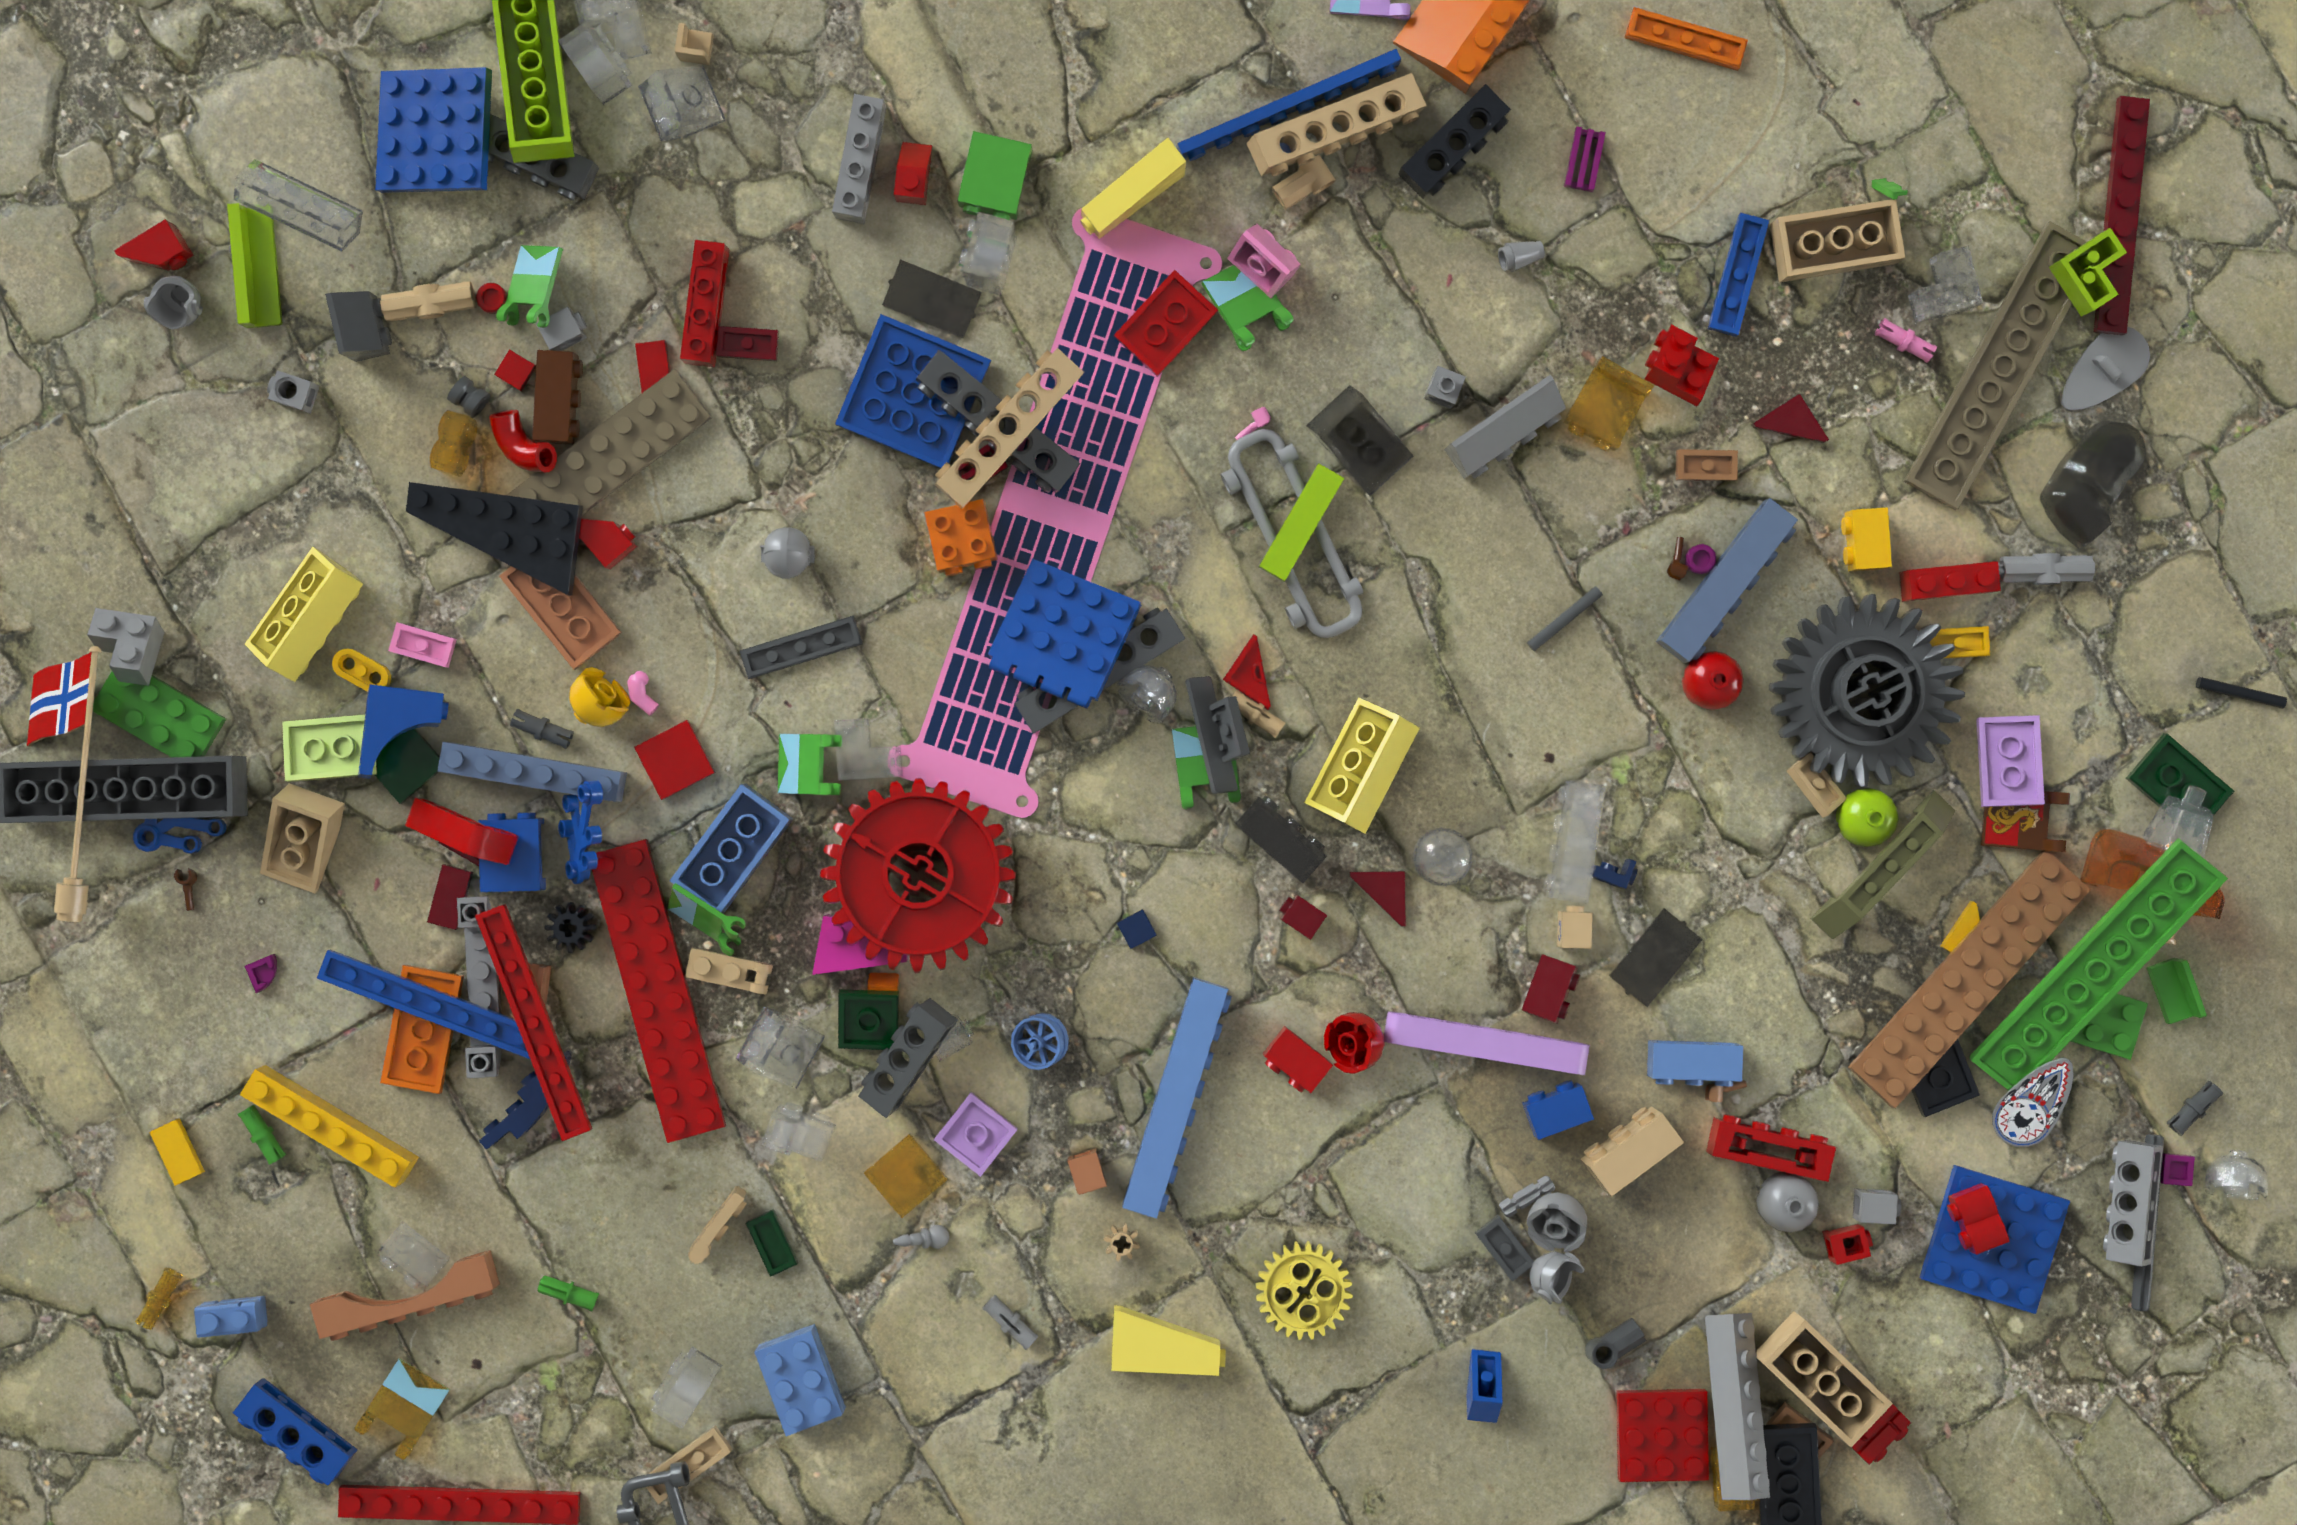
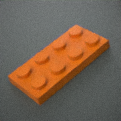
M411 965L402 966V977L460 998L464 975ZM394 1008L380 1083L436 1094L442 1093L454 1030Z

